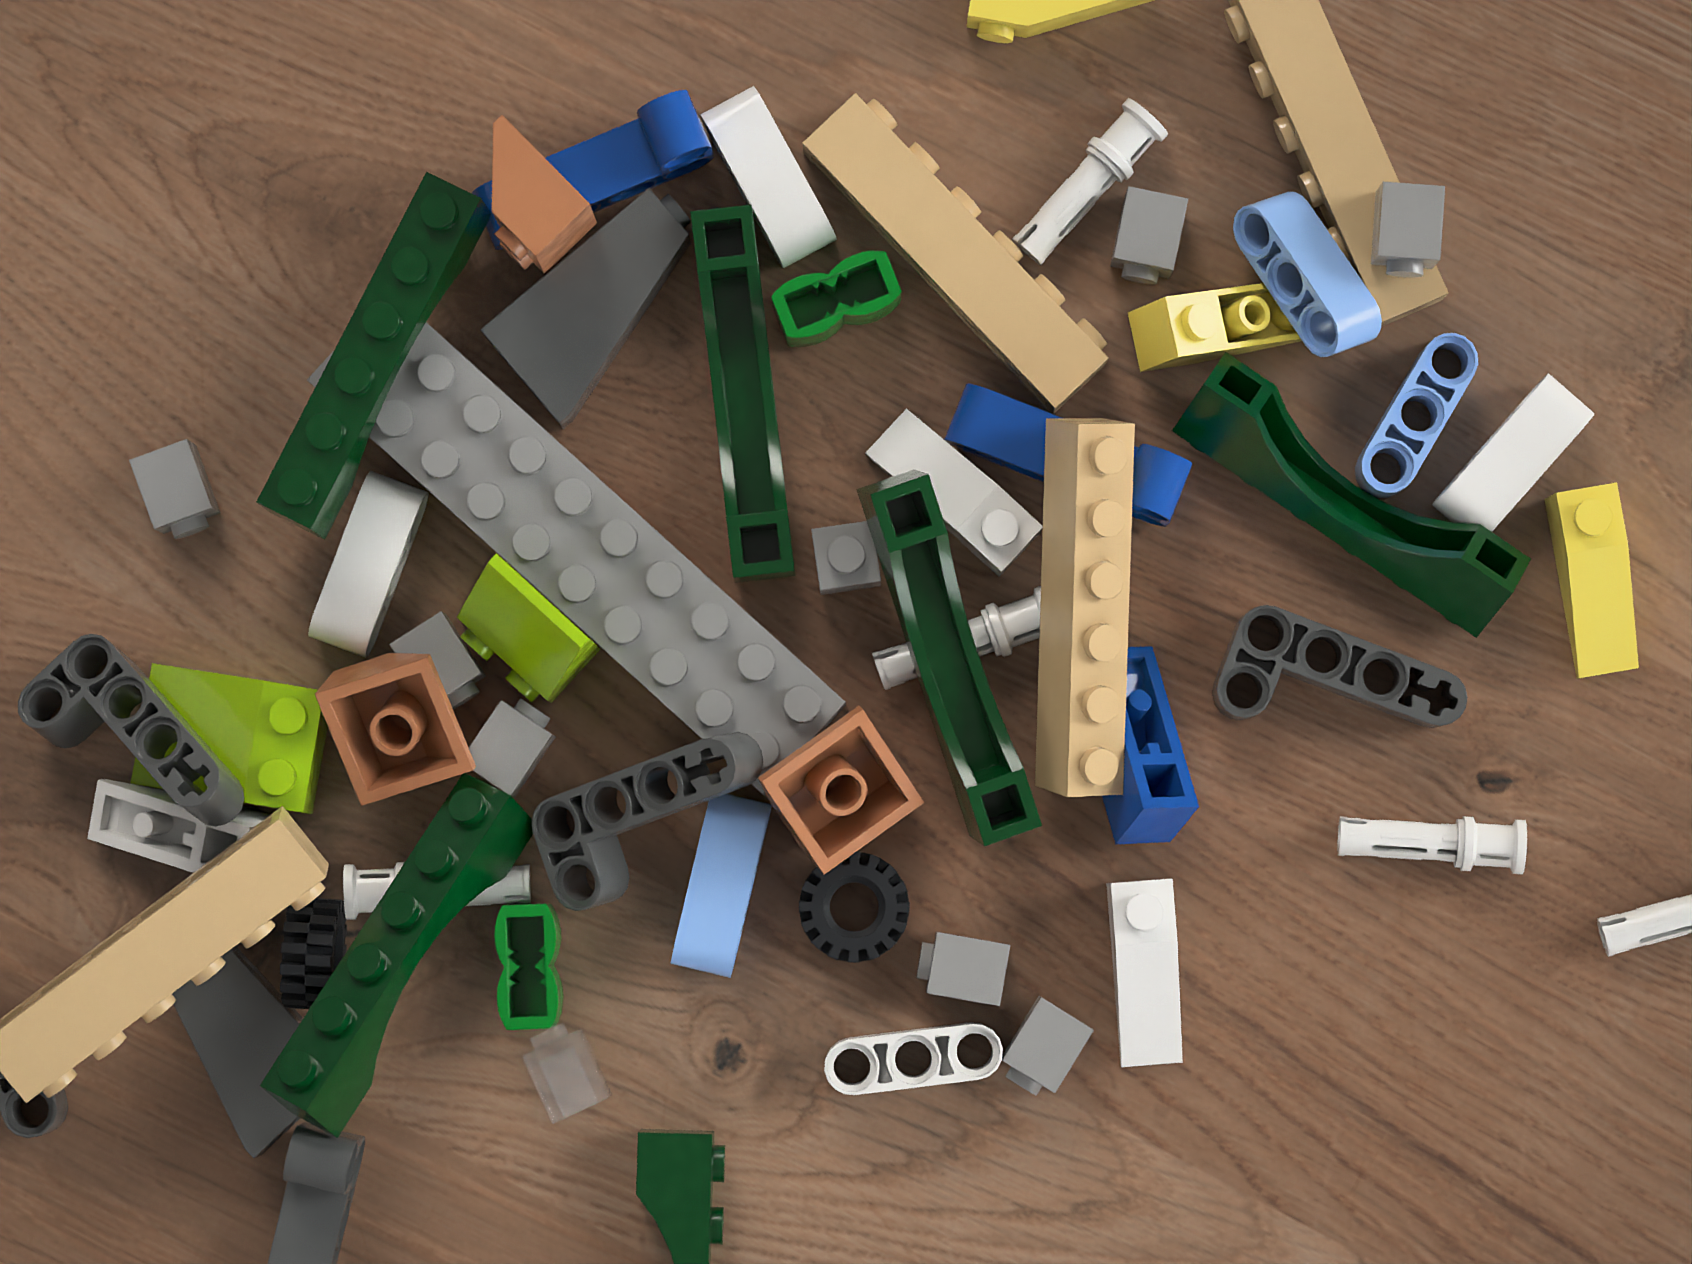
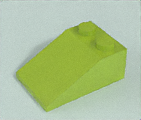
M497 553L485 566L457 615V618L467 627L460 637L486 661L494 653L512 668L505 679L531 702L541 694L547 701L552 703L601 650Z
M152 663L149 679L239 780L244 789L243 803L277 809L283 806L285 810L313 813L328 728L315 697L317 689ZM175 742L168 748L164 758L169 756L174 751L177 742ZM135 757L131 784L163 789ZM202 776L193 782L203 792L208 788Z

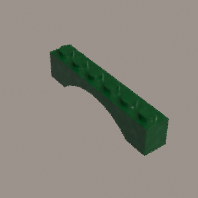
M428 172L425 173L256 501L267 511L325 540L353 486L369 436L400 367L434 308L465 268L489 221L491 212L480 197Z
M752 204L690 211L715 410L733 579L735 583L796 576Z
M1227 352L1224 353L1172 429V432L1189 442L1196 450L1205 453L1239 476L1246 484L1255 487L1289 510L1296 518L1308 523L1339 544L1346 552L1358 557L1392 580L1399 588L1408 591L1442 614L1449 622L1458 625L1476 638L1512 595L1531 561V558L1481 524L1451 523L1418 516L1389 505L1355 486L1331 467L1305 439L1288 413L1277 386Z
M914 469L856 489L969 836L983 846H988L1041 827L1042 823L1024 767L1002 720L975 646L957 583L948 532L929 474Z
M466 773L461 775L259 1085L292 1114L336 1138L339 1137L372 1085L376 1059L387 1024L400 994L417 964L439 933L462 908L485 889L507 876L532 837V818L511 795Z
M640 1129L637 1142V1197L655 1219L671 1252L674 1264H711V1244L723 1245L724 1207H712L713 1182H724L725 1145H714V1131Z

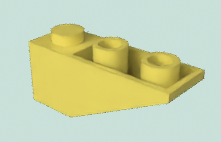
M1263 283L1167 296L1128 312L1140 372L1222 358L1225 352L1233 356L1302 341Z

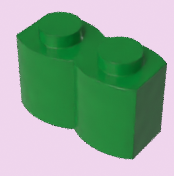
M865 251L844 259L829 274L811 273L789 280L773 293L771 300L787 345L791 347H806L829 339L844 324H868L887 316L900 304L902 291L885 251Z
M551 903L502 905L495 924V946L504 970L500 976L497 988V1006L501 1021L506 1030L550 1029L555 1027L560 1019L564 995L561 978L554 963L558 957L561 945V927L558 915Z

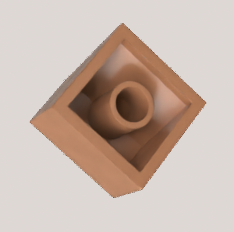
M501 115L493 123L492 213L500 226V229L494 235L499 239L501 247L524 270L534 263L546 274L597 224L590 203Z
M387 653L335 670L315 693V697L361 806L473 771L476 767L430 654Z
M857 706L758 777L774 810L802 851L824 875L924 803L860 706Z

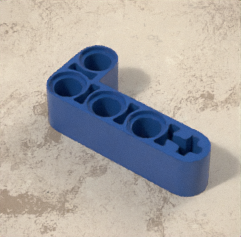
M679 90L658 97L637 110L638 119L547 156L545 159L590 203L593 213L645 192L648 188L652 189L699 169L709 163L714 157L711 144L687 90ZM491 180L477 187L472 194L480 197L490 210L491 215L486 229L495 250H502L499 239L494 235L500 229V226L492 213Z
M968 383L965 385L944 440L962 451L1044 482L1046 418L1062 417L987 388ZM1140 444L1139 447L1134 446L1132 517L1153 525L1166 527L1172 519L1193 465L1192 462L1170 451L1152 445Z

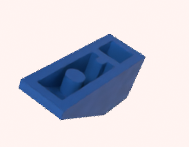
M1153 646L1128 647L1123 795L1102 796L1115 845L1171 842L1199 808Z

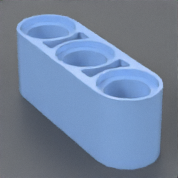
M1285 192L1244 206L1237 211L1234 217L1233 231L1240 250L1305 346L1313 354L1319 357H1329L1367 343L1378 336L1381 330L1382 318L1374 297L1309 202L1302 195L1296 192Z
M1456 333L1441 334L1430 341L1418 354L1357 459L1355 479L1362 490L1376 498H1389L1405 489L1414 479L1475 375L1478 366V353L1473 343L1465 336ZM1447 349L1453 351L1459 357L1461 362L1459 377L1446 379L1435 372L1432 366L1434 351ZM1417 401L1428 408L1431 414V423L1427 430L1414 431L1404 424L1401 418V409L1404 403ZM1387 453L1398 461L1400 476L1396 483L1384 484L1374 478L1370 463L1375 454Z
M730 794L709 800L675 939L671 964L731 978L769 821L771 804Z

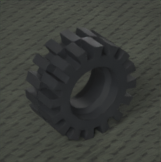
M855 852L825 875L818 867L812 870L801 890L799 900L801 924L811 943L829 957L853 963L872 960L890 950L904 933L910 907L908 891L904 881L890 864L872 854ZM856 882L868 886L875 893L878 900L879 909L875 921L861 931H847L839 927L830 913V901L834 892L847 883Z
M315 898L298 911H295L291 905L287 907V922H284L283 927L284 942L281 943V953L283 954L282 962L280 963V974H282L280 992L282 993L281 1001L284 1004V1008L310 1009L344 957L347 949V944H345L347 924H345L346 917L344 901Z

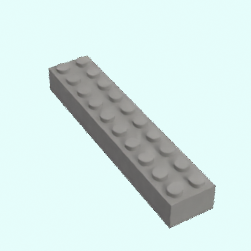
M427 322L425 323L400 367L369 437L700 738L706 739L734 732H741L751 736L762 750L763 766L758 777L820 734L846 706V702ZM333 352L307 379L314 387H316ZM757 778L756 781H754L751 784L754 787H756L763 795H765V792Z

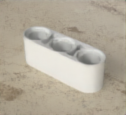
M754 86L700 114L711 140L746 204H752L753 216L782 268L837 240L826 214Z
M1548 373L1448 484L1432 505L1452 523L1481 524L1492 532L1580 433L1595 413Z
M373 471L368 473L359 491L309 626V637L362 657H368L380 632L421 523L429 496L427 491Z
M973 1022L848 1037L839 1040L830 1048L825 1058L824 1071L831 1086L835 1090L847 1095L973 1081L989 1077L998 1069L1002 1061L1003 1047L1000 1038L991 1028L982 1023ZM972 1033L987 1037L992 1047L988 1062L978 1068H968L962 1065L957 1057V1046L960 1040ZM909 1041H919L925 1044L931 1054V1062L928 1069L916 1076L902 1073L895 1063V1056L899 1047ZM858 1049L868 1057L870 1071L862 1081L846 1083L836 1075L834 1061L842 1051Z

